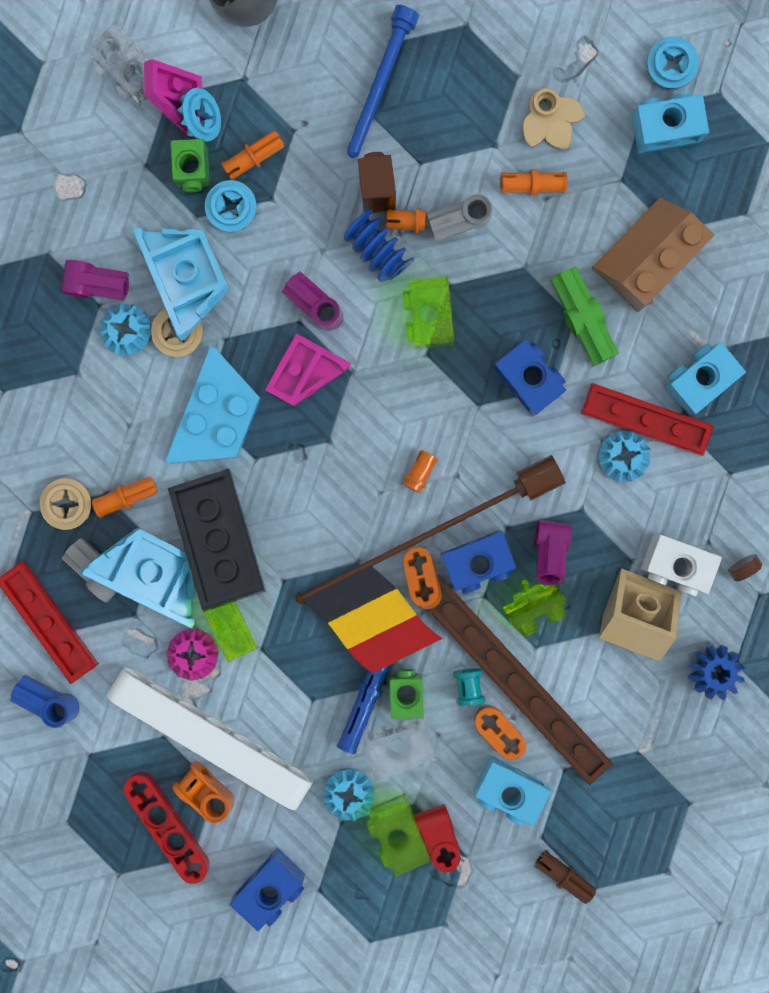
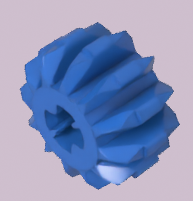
M707 645L706 655L697 650L695 655L699 659L698 663L693 661L688 663L689 667L696 670V672L688 675L690 681L697 682L694 690L698 693L705 691V697L711 700L716 694L721 700H725L727 690L733 694L738 693L734 683L745 682L743 677L737 675L738 672L745 669L744 664L736 662L739 655L734 651L728 653V647L720 645L717 650L713 645ZM715 666L721 668V673L717 672L719 675L717 678L711 676L712 671L716 672Z

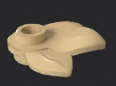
M542 88L537 90L530 98V113L523 122L524 138L531 148L537 146L545 139L554 148L568 149L572 139L571 124L585 118L583 108L575 99L560 97L552 89ZM543 101L548 102L550 109L547 111L542 110L539 107V103Z

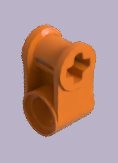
M193 761L190 765L191 770L180 782H175L172 785V789L182 801L189 804L206 821L210 823L222 822L234 807V796L204 765ZM195 779H197V782L194 784V786L190 787V784ZM218 798L222 800L225 810L221 812L214 810L210 803L211 799Z

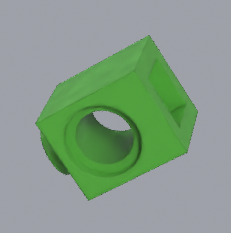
M204 139L171 141L172 175L177 187L182 188L185 192H199L202 190V187H210L209 153ZM196 161L199 163L197 170L193 173H185L183 171L184 166L188 162Z
M415 669L396 670V675H390L391 719L424 718L422 674L415 673ZM404 685L413 687L416 691L415 696L410 700H402L397 695L400 687Z

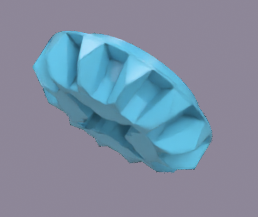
M680 37L661 39L652 47L647 56L646 70L649 71L652 82L661 85L662 89L671 88L678 90L688 85L697 74L699 68V57L696 49L690 42ZM682 57L676 66L678 71L673 68L669 71H663L667 64L666 58L672 61L675 58Z
M201 88L187 90V93L180 97L182 106L178 109V112L183 115L181 124L187 126L188 136H194L195 139H204L206 142L212 141L218 136L221 128L219 107L212 95ZM195 111H197V114L205 120L200 121V118L196 116Z
M234 180L222 181L216 184L207 194L205 200L207 218L220 231L235 233L236 231L246 229L251 221L255 219L257 203L254 194L245 184ZM224 196L232 203L237 201L240 203L236 207L239 217L236 218L231 212L223 213L226 209Z
M119 304L108 309L104 317L100 319L99 334L104 346L113 353L123 356L136 354L145 348L150 340L151 324L149 318L140 308L134 305ZM126 321H130L129 327L137 335L125 334L123 338H120L121 332L113 325H124Z
M617 431L609 435L602 442L598 455L599 463L603 472L611 479L620 482L633 481L644 475L645 470L650 464L651 449L648 447L645 439L633 431ZM622 444L626 451L637 452V455H633L634 457L629 459L628 467L624 461L612 460L613 457L621 454Z
M355 769L339 770L327 780L323 790V802L329 813L338 817L341 821H355L363 815H367L373 805L374 788L370 779L364 773ZM351 783H353V794L358 799H351L347 807H344V797L339 795V793L346 792L350 788Z

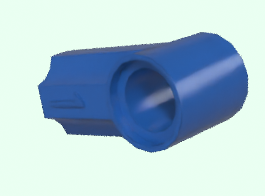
M27 675L22 676L11 693V702L41 717L43 723L48 727H61L75 719L79 713V702L73 695L61 694ZM56 703L61 704L65 709L64 718L56 713Z

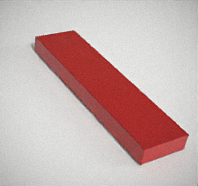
M594 383L590 384L580 412L581 415L627 431H633L641 436L699 456H704L714 427L712 424Z
M21 561L0 577L1 589L70 684L99 665L25 561Z

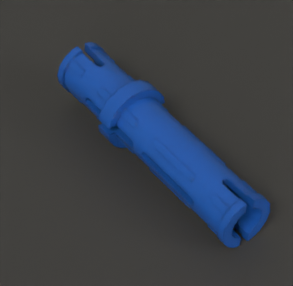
M391 665L375 673L368 670L364 681L359 682L357 689L360 691L339 743H337V748L350 754H356L376 700L382 697L383 691L381 688Z

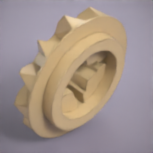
M166 308L157 314L151 327V336L155 346L162 353L171 357L181 358L188 354H193L194 350L202 342L204 329L201 322L186 337V342L180 341L177 337L171 339L170 335L173 333L172 325L170 324L171 320Z
M62 478L51 482L43 490L40 498V510L44 519L51 526L62 530L80 527L89 518V513L93 506L90 491L81 482L69 478ZM66 495H69V500L79 503V506L69 508L68 513H65L64 507L54 505V502L65 500Z

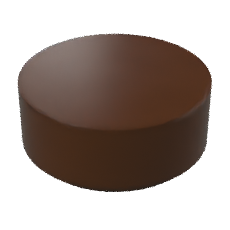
M752 554L732 565L728 572L734 581L739 582L757 573L763 564L757 554Z

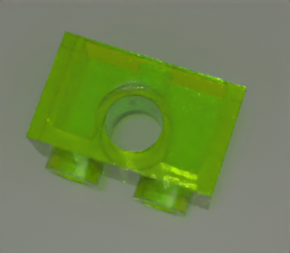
M448 277L409 280V290H403L404 309H411L412 322H406L408 342L414 341L415 350L453 346L454 332ZM425 306L434 308L437 313L436 319L431 322L423 321L418 313L421 308Z
M405 793L370 808V819L366 820L368 829L373 839L379 838L383 847L379 850L381 860L386 869L391 867L395 877L431 862L426 844L421 838L413 810ZM393 830H401L406 834L405 838L398 842L391 840L388 835Z

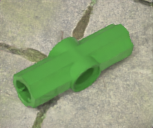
M577 267L569 268L551 278L550 282L564 308L563 315L567 326L575 337L578 336L592 367L618 355L619 352L604 324L606 322L604 312L597 299L591 297Z

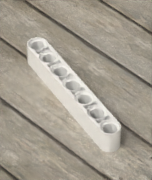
M123 667L106 694V697L115 705L288 809L297 810L313 784L312 778L300 769L131 668Z

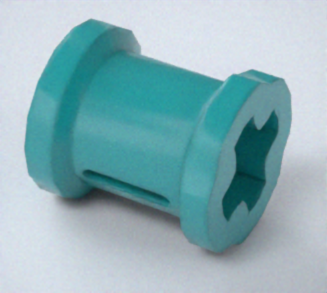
M469 668L453 672V677L457 679L459 698L456 699L457 705L471 706L485 702V696L481 695L479 676L482 675V669Z

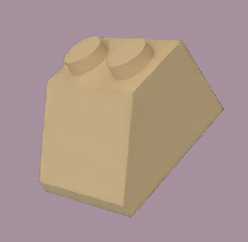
M621 569L603 613L599 639L660 662L676 640L681 591Z

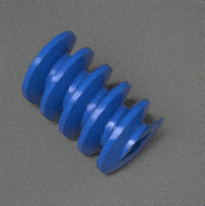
M369 209L353 221L344 235V240L346 242L355 241L352 246L354 252L364 250L360 258L363 262L372 260L369 265L371 272L380 270L377 276L379 282L392 280L409 267L414 258L403 261L402 257L406 248L403 247L396 251L393 249L398 241L397 237L387 241L385 237L390 229L387 227L378 230L377 227L382 219L378 217L370 221L369 216L373 209Z

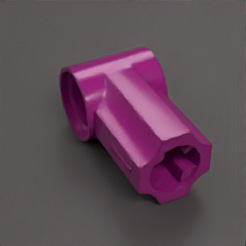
M78 260L65 261L61 293L80 298L96 296L125 301L129 290V274L127 272L98 268L93 264Z
M301 271L288 280L281 292L321 329L332 331L341 325L343 312L334 299L324 293ZM325 307H333L335 309V315L330 321H322L319 318L321 310Z
M538 520L534 538V548H537L535 580L541 582L542 585L554 586L556 584H563L565 580L566 553L569 550L572 535L571 524Z

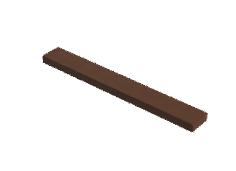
M438 574L442 598L436 607L427 610L579 775L591 785L613 765L611 760ZM425 585L423 593L418 594V597H422L426 602L429 600V595L434 593V590H430Z

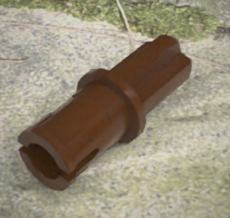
M547 850L542 852L541 855L543 857L539 856L534 867L555 881L557 888L561 889L563 887L584 904H587L594 898L596 893L595 887L576 874L573 866L567 867Z

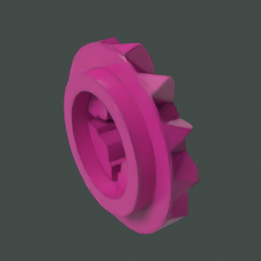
M199 629L181 631L170 641L166 652L169 668L176 673L177 677L189 681L205 678L213 671L218 661V648L214 639L208 633ZM193 641L195 652L200 653V655H206V657L197 658L191 668L189 658L179 654L189 651Z

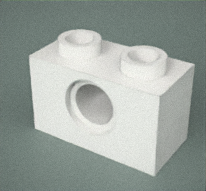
M653 534L641 570L649 572L647 579L666 585L667 581L671 580L680 584L678 587L679 591L697 596L698 591L709 594L722 557L664 535ZM682 557L686 562V569L682 574L676 575L673 570V564L678 558Z

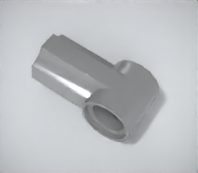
M475 194L468 197L465 201L427 214L435 242L437 243L472 229L485 227L491 218L492 205L484 195ZM473 205H481L486 210V215L481 219H473L468 214V210Z
M80 538L67 549L62 559L79 574L83 567L101 554L84 538ZM79 574L86 581L87 588L100 600L108 602L117 593Z

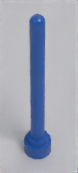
M396 5L391 16L393 32L347 149V154L351 158H356L360 154L405 35L410 33V30L415 29L419 19V14L407 6Z

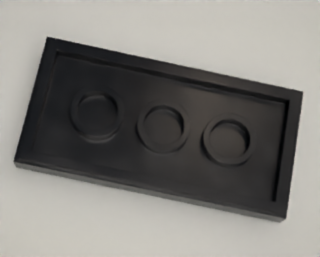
M228 468L168 488L202 611L205 612L266 592L230 469Z

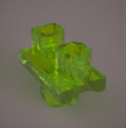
M524 579L520 581L523 591L513 595L515 602L503 607L514 628L517 627L521 634L527 637L539 629L534 618L545 614L550 623L565 618L566 614L563 604L567 603L557 585L544 587L540 582L530 587L528 581Z
M236 602L203 611L227 662L258 648Z

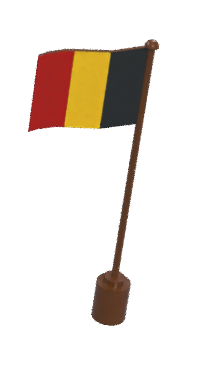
M550 455L516 472L518 479L513 481L515 488L303 594L298 592L296 594V601L299 604L307 603L330 625L351 655L366 669L375 673L443 638L432 631L419 618L400 591L379 573L373 565L517 493L520 494L521 498L527 496L532 501L566 484L563 474L553 456Z

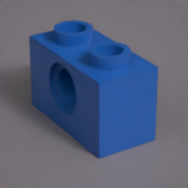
M525 339L495 363L492 368L533 417L567 390L563 386L566 382L558 370L554 367L550 370L544 363L545 355L538 345L534 342L529 344ZM532 368L539 373L540 379L537 385H529L525 382L523 377L525 369Z
M497 531L440 553L455 592L462 590L463 594L481 588L479 582L492 578L494 583L509 578L511 576L510 571L516 569L503 531ZM476 555H484L487 558L488 565L482 572H474L470 567V562Z
M276 848L233 894L230 906L257 932L265 924L270 927L281 915L282 910L280 908L287 901L294 902L304 890L302 885L305 873ZM272 886L278 891V895L269 897L263 893L262 888Z

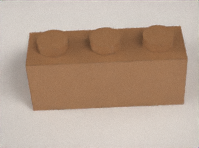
M659 198L592 269L639 312L712 239L714 234L692 212L663 198Z

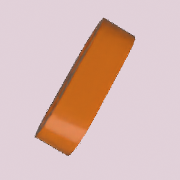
M421 547L412 548L405 554L403 559L410 597L420 608L425 610L432 609L440 603L442 598L435 561L426 549ZM417 556L427 560V562L422 564L423 575H420L418 569L412 566L416 562ZM424 581L427 588L432 591L434 590V593L429 595V600L426 602L422 597H418V594L423 593L422 582Z
M491 705L482 706L477 710L474 716L475 726L490 745L507 760H517L522 757L526 750L525 739L503 713ZM484 714L488 716L496 715L494 721L499 727L496 732L489 725L481 726L484 723L482 719ZM505 734L510 740L518 738L516 741L517 750L513 751L509 748L505 751L506 745L501 736Z

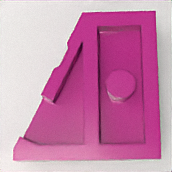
M154 59L145 61L144 96L189 139H195L194 136L187 135V126L181 124L183 115L178 112V109L182 106L180 97L185 95L187 90L193 88L202 89V76ZM195 111L196 116L200 118V121H203V118Z
M296 333L265 390L295 407L347 371L351 363Z

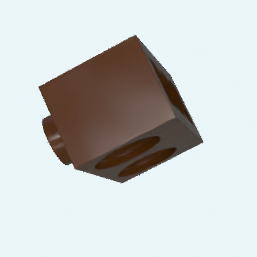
M383 152L365 154L364 158L358 159L364 212L369 209H373L371 214L387 212L388 209L396 210V190L391 155H384Z

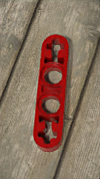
M146 772L133 774L124 786V794L179 876L189 884L201 882L206 877L210 868L207 855L155 779ZM135 781L138 784L144 782L147 785L144 793L148 799L152 795L156 797L146 807L142 805L146 800L144 794L141 791L137 793L133 791V788L136 786ZM154 806L162 807L167 814L166 820L163 822L153 821L150 817V809ZM171 833L181 834L184 837L185 845L179 849L172 848L168 843V835ZM189 848L192 850L188 855L190 861L193 864L198 862L201 864L199 874L195 870L191 872L187 870L190 862L186 856L182 860L178 858Z

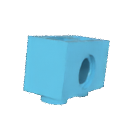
M684 92L674 95L671 100L660 101L659 98L646 99L640 102V105L637 106L631 115L638 153L700 143L709 134L703 94L692 96L691 92ZM663 116H671L675 120L676 126L670 127L666 125L663 121Z
M722 342L712 347L707 343L692 355L696 360L687 368L682 364L668 375L671 381L664 388L687 416L697 414L746 373ZM698 369H703L708 374L709 380L705 386L701 385L696 379Z
M492 755L489 756L473 788L475 797L478 798L477 802L481 806L491 811L498 808L507 813L506 817L521 826L525 822L532 826L535 825L551 794L547 783ZM507 787L519 789L517 796L513 799L503 798L502 793Z

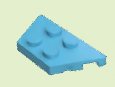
M143 228L133 229L180 341L186 339L226 294L229 287L203 229L178 231L176 229L162 228V232H146Z
M212 346L209 348L165 461L167 463L238 458L261 398L226 361L220 352Z
M134 529L79 572V574L192 629L194 625V618H191L192 599H195V585L193 584V577L186 553L141 529Z

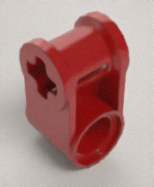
M442 804L415 814L414 817L419 833L426 844L434 867L445 873L455 870L460 863L461 857L459 845L454 834V827L446 805ZM446 848L448 852H451V858L445 860L444 856H440V849Z

